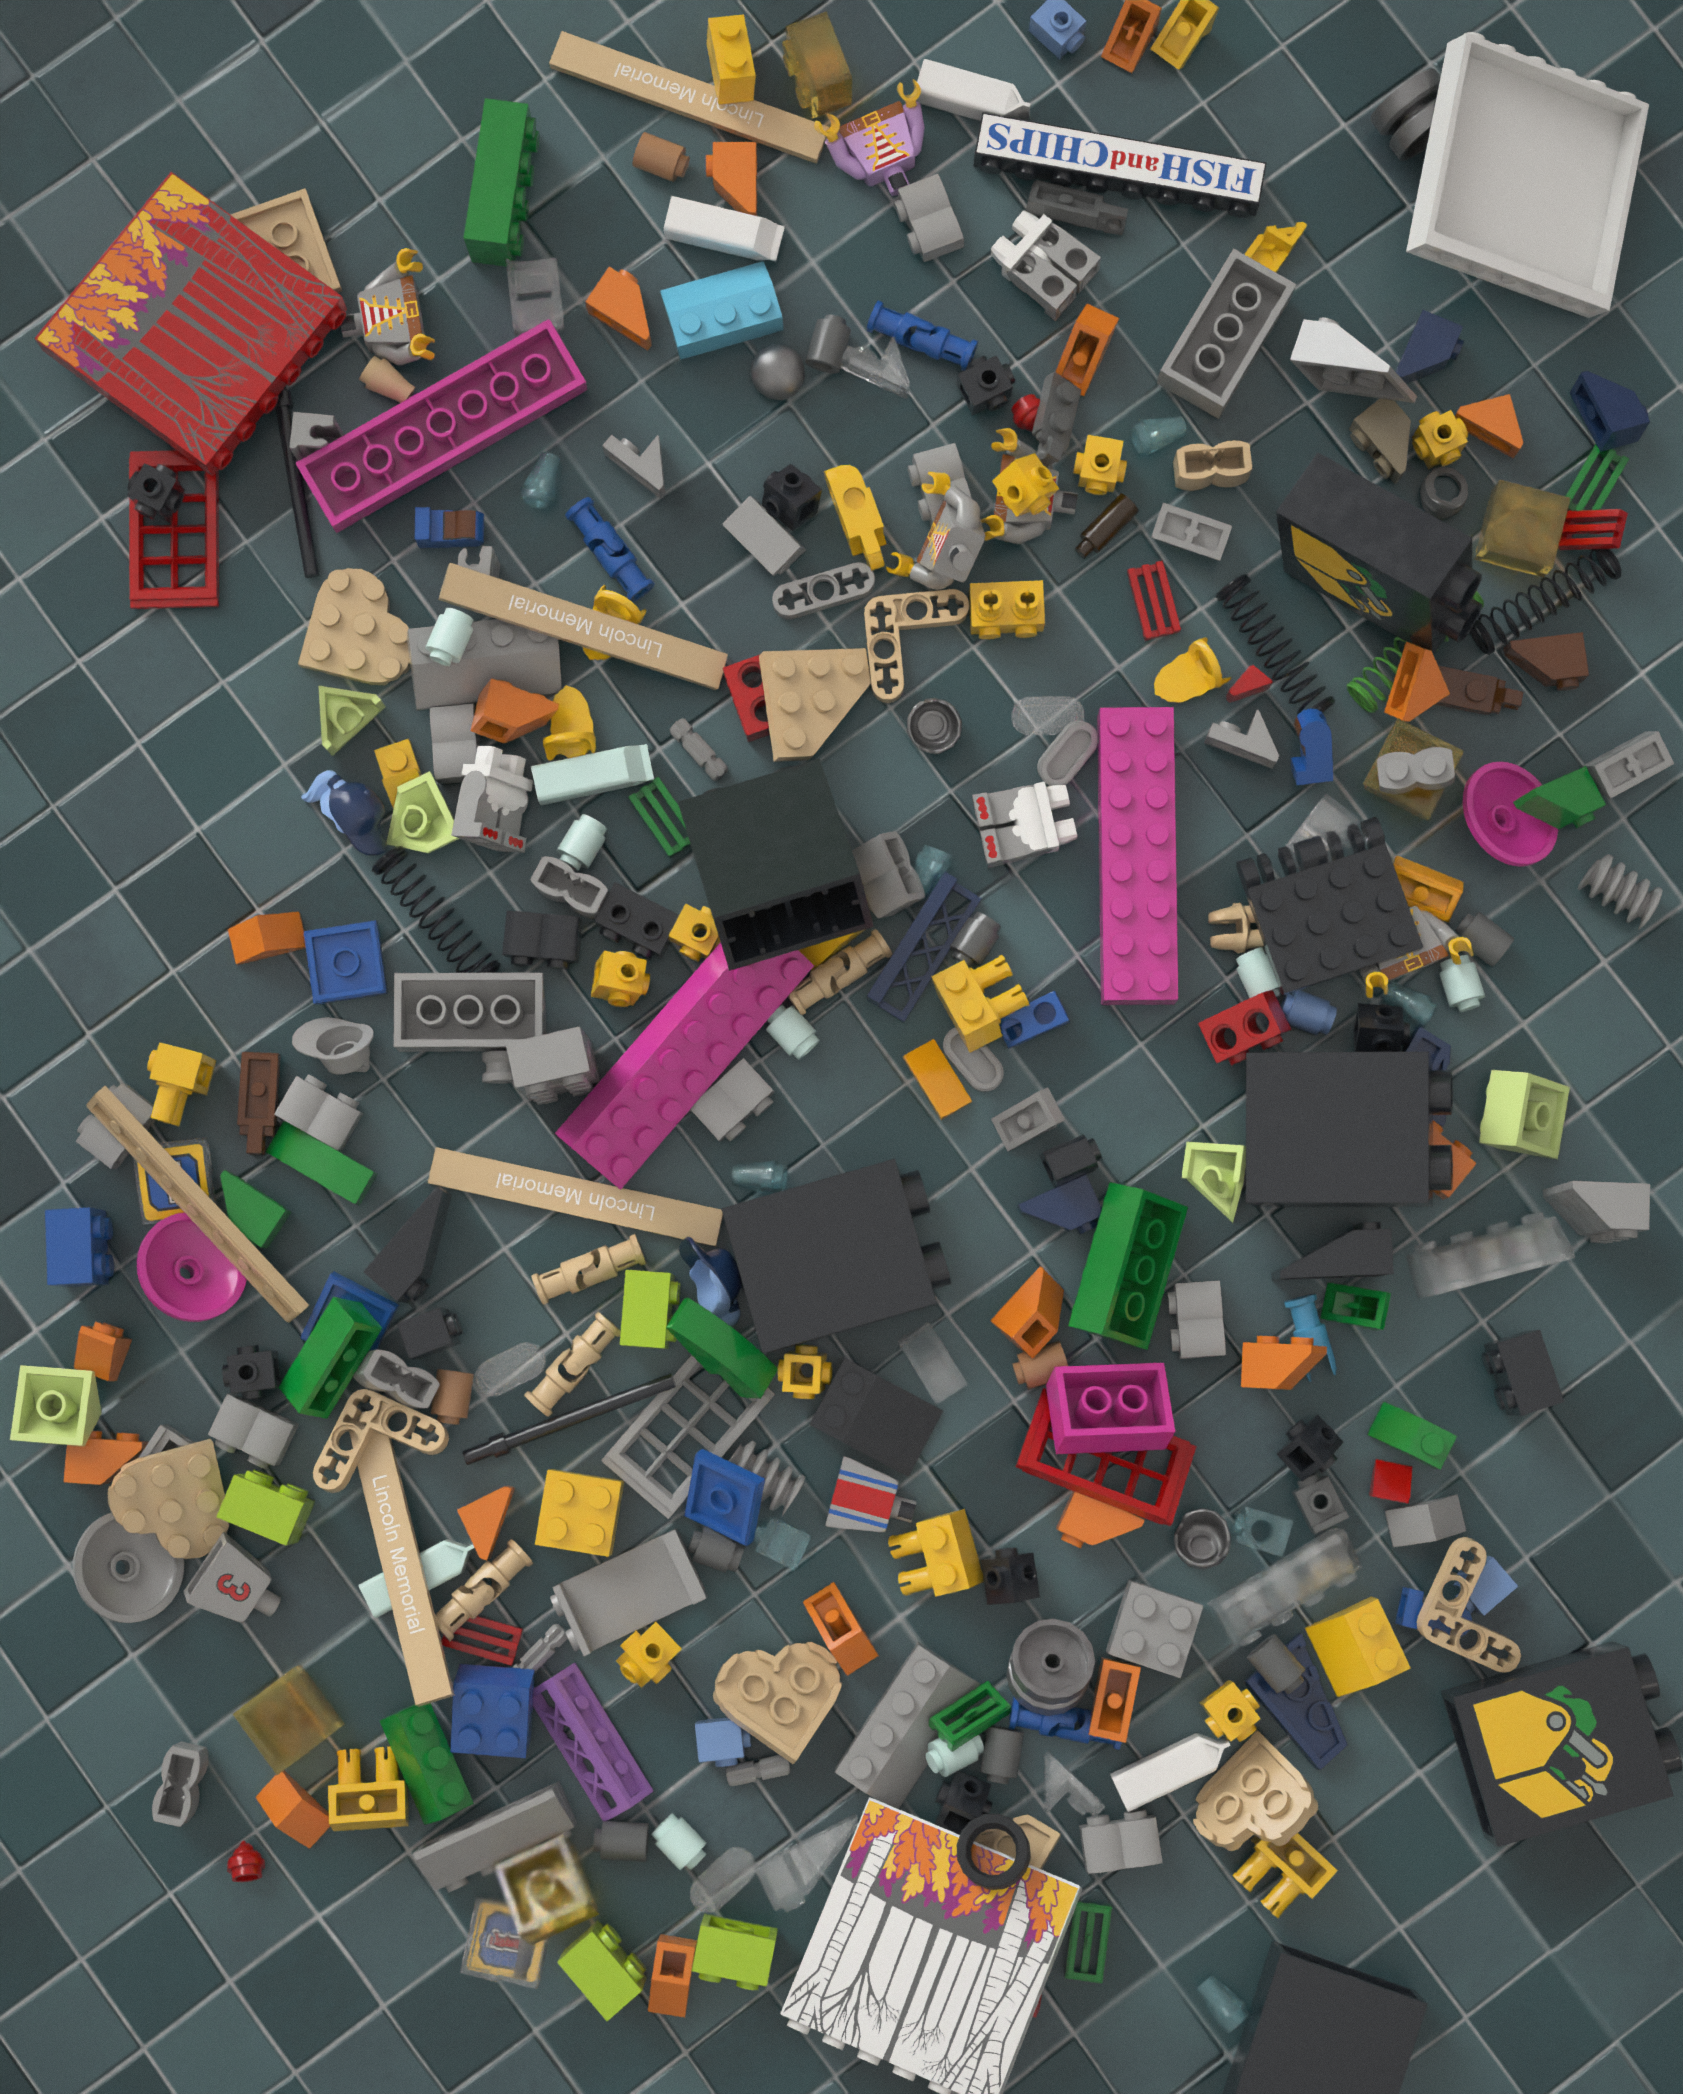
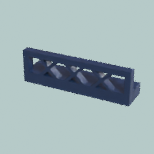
M944 872L869 991L867 1000L904 1023L931 981V976L936 973L951 949V943L968 917H971L982 898L959 885L955 877ZM952 891L970 901L963 914L948 917L945 902ZM942 909L944 918L934 920L938 915L939 911ZM959 920L953 931H951L949 922ZM945 923L948 934L947 941L944 945L929 948L926 938V932L929 927ZM922 940L924 949L915 951ZM940 951L932 963L930 953ZM926 954L929 966L926 974L909 979L906 966L909 959ZM903 970L905 980L895 982ZM920 982V984L913 993L911 984ZM906 985L910 999L901 1012L885 1002L884 999L891 988Z

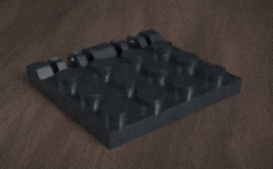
M1377 817L1361 821V831L1356 824L1347 826V836L1354 854L1344 857L1343 847L1338 834L1334 830L1327 832L1325 838L1333 860L1331 862H1328V854L1319 835L1294 843V853L1301 870L1297 873L1289 848L1286 846L1278 848V858L1285 877L1276 880L1267 854L1257 855L1256 861L1264 884H1261L1256 864L1251 857L1236 862L1238 875L1282 996L1419 951L1423 948L1388 852L1384 832Z

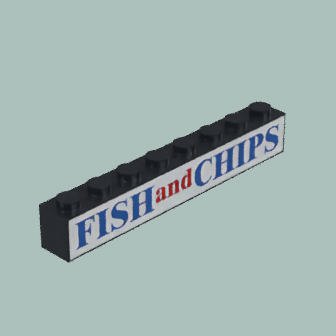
M982 112L973 166L980 167L981 171L989 174H999L1003 171L1014 173L1016 177L1023 180L1048 179L1051 180V183L1064 187L1071 186L1072 184L1086 186L1089 191L1096 193H1105L1107 190L1121 192L1124 197L1130 199H1141L1144 196L1155 198L1164 205L1183 203L1192 205L1194 209L1203 212L1217 209L1228 211V214L1233 217L1247 218L1249 215L1256 216L1260 204L1267 162Z

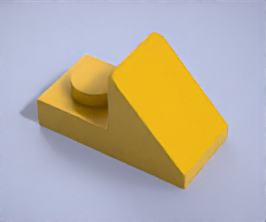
M1180 0L1150 49L1178 70L1183 68L1201 38L1212 30L1219 7L1209 0Z
M409 738L374 750L383 776L382 782L393 809L398 790L397 787L422 775Z

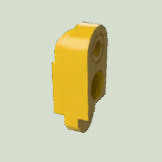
M840 465L824 471L826 484L852 556L863 553L871 571L884 567L885 564L880 550L881 546L887 545L883 531L884 525L870 487L866 488L862 475L857 468L851 465Z

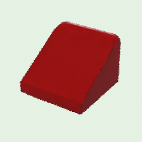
M1254 665L1249 666L1230 688L1226 695V700L1231 703L1264 692L1271 687L1273 681Z
M1375 1459L1369 1496L1409 1504L1413 1466Z

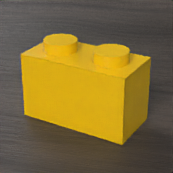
M744 14L708 18L706 44L718 105L753 101L756 74Z

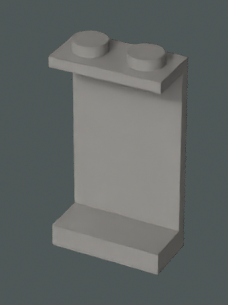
M676 1528L552 1587L555 1594L550 1596L557 1615L559 1617L565 1615L571 1629L566 1630V1634L574 1651L581 1649L583 1656H586L610 1642L691 1604L694 1605L706 1599L708 1594Z

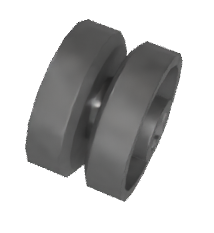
M1436 69L1425 70L1408 80L1390 94L1371 115L1370 121L1381 135L1393 134L1389 146L1400 161L1408 160L1427 149L1441 78Z
M1057 1619L1040 1620L1025 1628L1015 1641L1006 1673L1009 1689L1017 1702L1031 1712L1046 1716L1063 1714L1077 1706L1086 1693L1093 1674L1095 1657L1092 1644L1084 1632L1070 1622Z

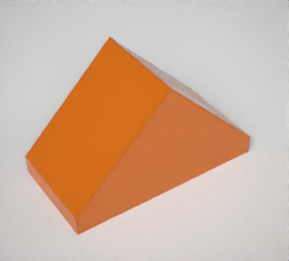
M1125 0L1101 57L1133 73L1158 28L1162 8L1148 0Z
M1510 394L1461 406L1455 414L1456 419L1460 418L1464 422L1469 434L1511 458L1515 457L1524 443Z
M1406 642L1384 712L1403 721L1410 722L1448 696L1450 692L1432 651Z
M300 912L257 915L228 929L236 965L306 948Z
M504 1486L457 1509L481 1559H491L515 1487Z
M283 1769L255 1797L277 1829L309 1849L330 1828L329 1812Z

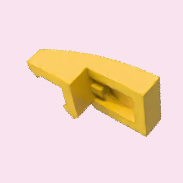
M1298 222L1294 227L1278 229L1276 225L1267 226L1264 234H1259L1244 255L1277 273L1304 233L1307 224Z

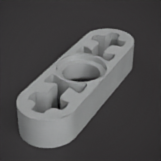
M857 562L780 585L774 591L772 597L773 608L781 618L795 619L868 596L872 592L875 576L868 565ZM859 572L861 577H868L864 581V588L858 589L856 584L844 586L846 594L840 595V586L836 577L842 576V584L852 581L853 573ZM817 583H830L834 588L833 596L828 600L817 599L813 594V589ZM807 587L808 599L811 605L805 606V598L794 602L795 608L792 610H788L786 605H779L784 599V594L790 593L792 598L803 596L801 588Z

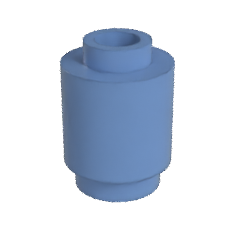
M1301 990L1293 992L1292 995L1286 994L1281 1003V1008L1290 1026L1314 1035H1318L1319 1032L1327 1035L1333 1025L1337 1012V1007L1330 1005L1329 1000Z

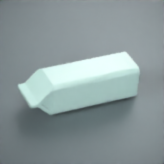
M647 744L625 746L531 766L540 805L632 787L654 780Z
M446 1539L420 1552L428 1589L431 1590L464 1573L471 1551L475 1548L474 1545L468 1546ZM383 1572L359 1584V1588L374 1618L392 1610Z

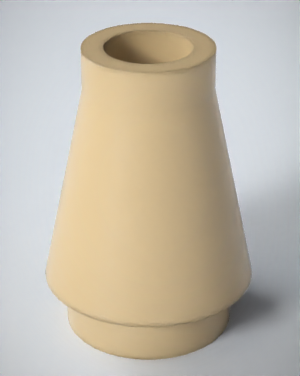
M373 356L359 378L360 381L366 384V389L399 403L409 399L416 388L385 358L381 360L376 356Z

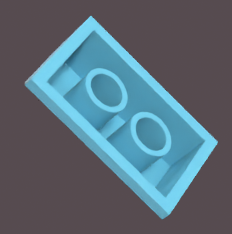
M764 261L660 290L680 360L784 330L782 313Z

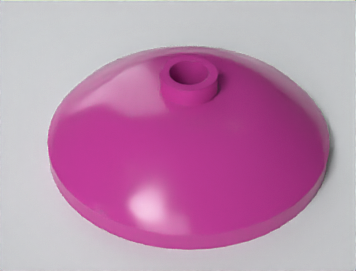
M1508 762L1488 763L1469 777L1463 792L1464 816L1474 839L1488 854L1508 865L1518 867L1530 866L1539 862L1551 852L1557 840L1558 829L1515 807L1513 803L1515 800L1531 790L1542 786V784L1527 770Z
M185 1212L171 1215L158 1222L146 1234L139 1247L137 1275L145 1295L155 1307L175 1319L187 1322H202L214 1319L228 1311L240 1298L245 1288L247 1279ZM180 1269L188 1270L190 1279L183 1278L180 1274Z

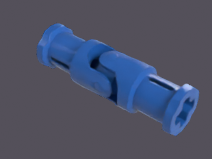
M879 300L875 304L867 324V332L877 331L892 337L894 342L918 352H925L926 355L936 360L943 358L958 364L963 371L968 369L967 365L972 362L978 346L977 340L973 339L969 342L950 334V329L941 326L936 327L931 322L906 312L903 315L886 308L884 303ZM912 326H916V327H917V328H916V331H915V333L911 336V334H910L911 327H912Z
M586 497L580 500L566 512V518L576 524L584 535V543L594 553L610 578H616L627 593L626 598L632 602L639 600L654 587L655 583L652 579H647L637 566V558L618 536L611 523L602 519L593 506L594 501L592 498Z
M1013 1696L1008 1729L1014 1730L1016 1727L1037 1730L1043 1736H1057L1061 1739L1088 1744L1090 1741L1113 1745V1748L1120 1750L1122 1744L1119 1741L1088 1735L1092 1710L1073 1707L1063 1714L1046 1716L1029 1711L1019 1704ZM1078 1720L1081 1728L1074 1730L1075 1723Z

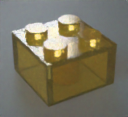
M827 11L786 26V40L782 41L785 53L783 60L789 76L795 75L798 86L795 88L801 108L808 107L813 119L851 105L852 76Z
M1499 479L1491 491L1474 559L1545 577L1554 565L1571 498Z
M1397 718L1363 782V788L1429 822L1447 787L1437 790H1426L1416 787L1403 794L1383 793L1379 787L1377 759L1392 752H1407L1415 755L1427 748L1442 747L1452 750L1455 773L1463 759L1464 751Z
M301 1664L291 1669L233 1713V1716L276 1775L285 1771L345 1725Z
M563 1834L494 1866L517 1933L530 1946L600 1914L576 1848Z

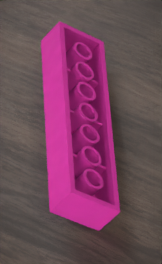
M547 319L327 446L296 462V465L333 529L338 533L587 391L586 381L550 319Z
M1174 707L1100 708L1097 715V733L1099 737L1098 817L1101 1005H1174L1178 1001Z
M720 942L555 1134L621 1190L814 965L796 950L729 971Z

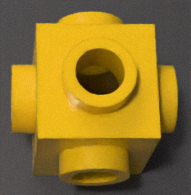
M1451 410L1441 415L1439 411H1435L1419 420L1420 425L1412 436V444L1417 456L1424 460L1428 469L1440 463L1442 467L1447 466L1462 456L1461 452L1468 442L1466 439L1468 438V431L1464 422L1460 418L1456 419ZM1441 432L1444 439L1440 438L1437 433Z
M1088 435L1084 453L1077 452L1073 474L1080 475L1078 486L1085 487L1086 492L1095 495H1105L1107 492H1114L1116 481H1124L1127 466L1126 460H1120L1124 441Z
M1035 453L1014 460L992 480L1002 495L1004 503L1013 511L1016 517L1029 512L1033 516L1039 514L1051 504L1049 498L1059 490V487L1052 479L1051 472L1041 463Z
M685 904L669 934V939L671 942L681 946L679 951L681 954L699 962L701 957L706 959L719 945L720 939L710 908L703 906L700 911ZM703 930L707 932L704 937L698 938L695 936L698 931Z
M604 951L595 964L591 997L608 1000L609 1004L616 1007L633 1006L639 997L646 995L648 991L650 974L645 973L647 960L637 958L634 953L627 951H618L616 953Z
M795 1345V1351L785 1353L784 1359H780L778 1364V1381L783 1382L782 1392H793V1398L815 1399V1394H820L825 1390V1384L831 1385L833 1366L832 1362H827V1353L817 1352L818 1346ZM807 1363L813 1366V1375L811 1377H806L802 1374L801 1368L803 1364Z
M655 1622L642 1635L636 1630L620 1645L625 1652L616 1662L621 1666L620 1670L624 1677L632 1683H637L642 1688L650 1680L657 1684L672 1670L668 1662L682 1648Z
M1231 1680L1225 1682L1199 1702L1209 1715L1204 1720L1218 1739L1224 1735L1230 1742L1235 1738L1241 1742L1257 1730L1254 1724L1261 1718L1255 1710L1260 1707L1247 1689L1241 1692ZM1236 1708V1716L1229 1720V1710Z

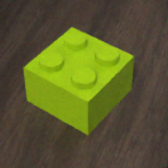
M625 1271L620 1345L669 1349V1343L676 1342L677 1339L666 1328L672 1317V1305H679L681 1283L674 1281L675 1275L664 1272Z
M253 1469V1471L247 1470L246 1473L233 1476L216 1517L287 1546L299 1542L315 1500L307 1498L309 1491L290 1483L287 1485L282 1484L280 1487L272 1483L274 1480L273 1476Z
M704 1914L692 1972L699 1973V1979L719 1983L721 1978L736 1980V1986L743 1989L758 1990L759 1985L767 1987L778 1929Z
M597 1920L563 1950L557 1963L603 2018L608 2021L643 1990L647 1979L643 1974L646 1971V1967L634 1953L627 1955L620 1947L619 1943L622 1939L610 1924L607 1923L603 1926Z

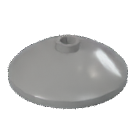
M112 1512L98 1518L85 1530L78 1541L73 1557V1577L83 1601L96 1614L119 1623L144 1621L162 1612L178 1593L184 1574V1558L172 1557L161 1546L155 1533H129L115 1520ZM118 1561H122L125 1564V1572L122 1575L116 1571Z

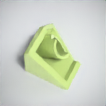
M318 686L322 745L333 756L386 706L376 694Z
M430 771L397 787L387 845L403 846L406 849L431 853L459 839L451 836L454 817Z
M1186 1142L1182 1178L1187 1179L1233 1223L1244 1183L1246 1146Z

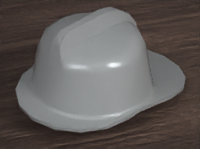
M318 1018L306 1022L299 1027L292 1036V1044L298 1052L318 1058L332 1074L344 1075L351 1072H367L370 1068L369 1044L374 1038V1031L365 1024H357L338 1018Z

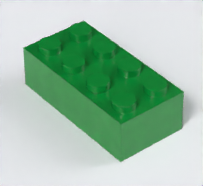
M485 98L463 238L470 259L474 263L514 268L516 256H522L524 235L520 234L521 221L527 222L529 200H525L526 187L533 186L534 165H531L532 152H538L540 132L536 131V118L531 117L529 105L526 103Z
M1109 1182L1068 1326L1111 1341L1148 1350L1188 1207L1144 1189Z

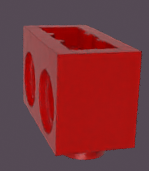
M759 655L723 667V674L747 741L751 742L770 735L768 721H760L755 716L756 711L760 707L766 706L763 682L755 688H750L743 683V679L748 673L756 672L761 675Z
M1273 990L1262 992L1198 1023L1216 1063L1229 1060L1231 1066L1246 1060V1053H1250L1249 1050L1261 1045L1262 1049L1266 1050L1283 1042L1281 1035L1291 1030ZM1259 1013H1263L1268 1018L1269 1027L1266 1032L1261 1031L1257 1027L1256 1017ZM1227 1028H1230L1236 1034L1237 1041L1234 1047L1229 1046L1225 1042L1224 1033Z

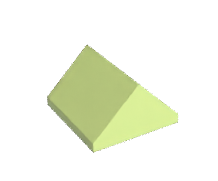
M20 1365L10 1440L85 1446L102 1414L95 1372Z

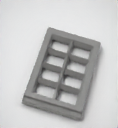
M691 1355L673 1376L676 1387L659 1393L601 1461L669 1519L688 1497L693 1470L673 1450L689 1433L709 1452L722 1458L774 1397L775 1393L768 1387L761 1399L748 1398L752 1402L736 1420L715 1402L729 1386L725 1380L709 1397L689 1379L701 1365ZM682 1386L686 1387L704 1403L689 1422L667 1404ZM709 1408L731 1426L716 1444L712 1443L694 1427ZM661 1410L683 1428L668 1446L646 1429ZM640 1435L661 1452L647 1471L625 1454ZM667 1458L688 1476L673 1494L652 1477Z

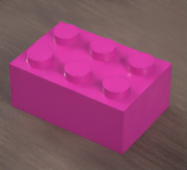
M1164 1363L1054 1367L1046 1384L1056 1454L1165 1450L1175 1433Z

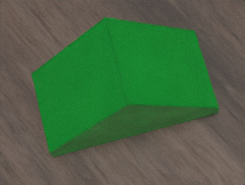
M1327 1283L1320 1319L1374 1331L1384 1330L1391 1293Z

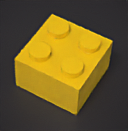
M547 1470L535 1545L606 1557L611 1556L624 1481L562 1470Z

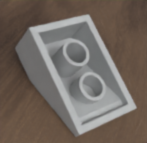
M1319 318L1318 321L1303 320L1290 360L1318 390L1415 403L1417 396L1393 368L1341 328L1338 322L1329 318Z

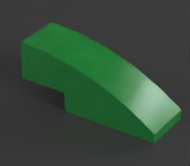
M285 1120L266 1150L268 1154L358 1206L362 1203L378 1173Z
M690 1298L683 1299L666 1326L668 1331L709 1374H719L740 1397L761 1399L778 1371V1368L744 1336Z

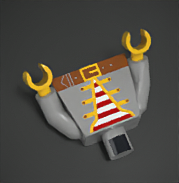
M407 248L401 249L397 255L396 262L365 286L364 291L357 294L360 313L346 315L341 324L344 338L363 335L369 352L374 353L378 358H385L388 362L398 366L419 360L421 357L432 360L435 356L433 352L427 350V345L431 342L434 343L435 339L425 335L418 288L413 275L408 276L409 271L421 272L423 264L420 262L411 263L412 257L418 254V251Z
M1012 429L996 430V433L1003 436L1004 444L993 442L991 447L994 451H1007L1008 454H1003L1000 473L1014 460L1033 453L1037 454L1035 449L1017 439V435ZM1051 464L1048 466V469L1052 474V479L1057 484L1059 472L1054 470ZM997 490L994 515L980 520L981 523H986L990 527V531L984 532V541L996 537V539L1022 544L1042 535L1045 530L1051 527L1053 512L1075 515L1078 493L1058 490L1049 498L1051 504L1039 514L1033 516L1029 512L1016 517L1013 511L1006 506L1002 495Z
M928 472L934 479V485L922 483L923 491L927 494L944 495V500L919 553L918 563L914 564L913 558L910 556L892 552L891 555L898 557L899 564L896 569L886 566V570L891 574L901 577H908L910 575V579L932 589L939 590L951 585L954 580L963 583L967 580L984 542L985 533L980 522V507L978 503L958 487H950L951 480L948 474Z
M1417 906L1410 907L1409 909L1423 948L1419 951L1359 970L1363 981L1366 983V996L1373 998V987H1380L1384 990L1385 995L1388 994V982L1442 961L1448 956L1447 951H1450L1454 964H1461L1459 952L1466 951L1471 957L1474 955L1470 940L1459 937L1446 923L1430 912L1419 910Z

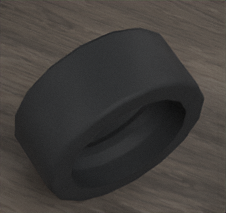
M983 1814L971 1820L961 1831L956 1845L957 1861L963 1873L977 1886L988 1890L1005 1889L1017 1883L1026 1873L1031 1859L1030 1843L1024 1830L1011 1818L1000 1814ZM988 1829L1005 1831L1012 1837L1016 1845V1857L1013 1865L999 1875H989L981 1872L975 1866L971 1856V1848L975 1838L981 1832Z

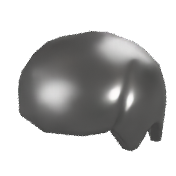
M772 344L760 350L752 361L751 379L756 390L767 399L784 400L794 396L803 385L805 379L804 363L799 354L786 345Z
M928 698L920 701L913 707L907 717V733L912 743L924 752L940 754L954 747L961 736L962 720L959 711L945 700Z
M1204 1508L1183 1515L1174 1534V1545L1178 1557L1189 1567L1201 1570L1221 1564L1226 1558L1231 1545V1535L1227 1521L1216 1511Z

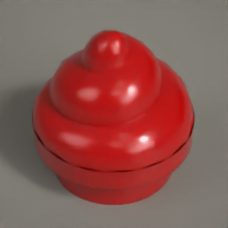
M1026 395L1013 405L1011 409L1014 415L1013 422L1018 428L1033 431L1037 410L1040 405V399L1036 395Z
M242 1841L227 1862V1872L231 1873L232 1881L250 1882L262 1878V1869L265 1868L264 1858H262L260 1852L254 1850L250 1843Z

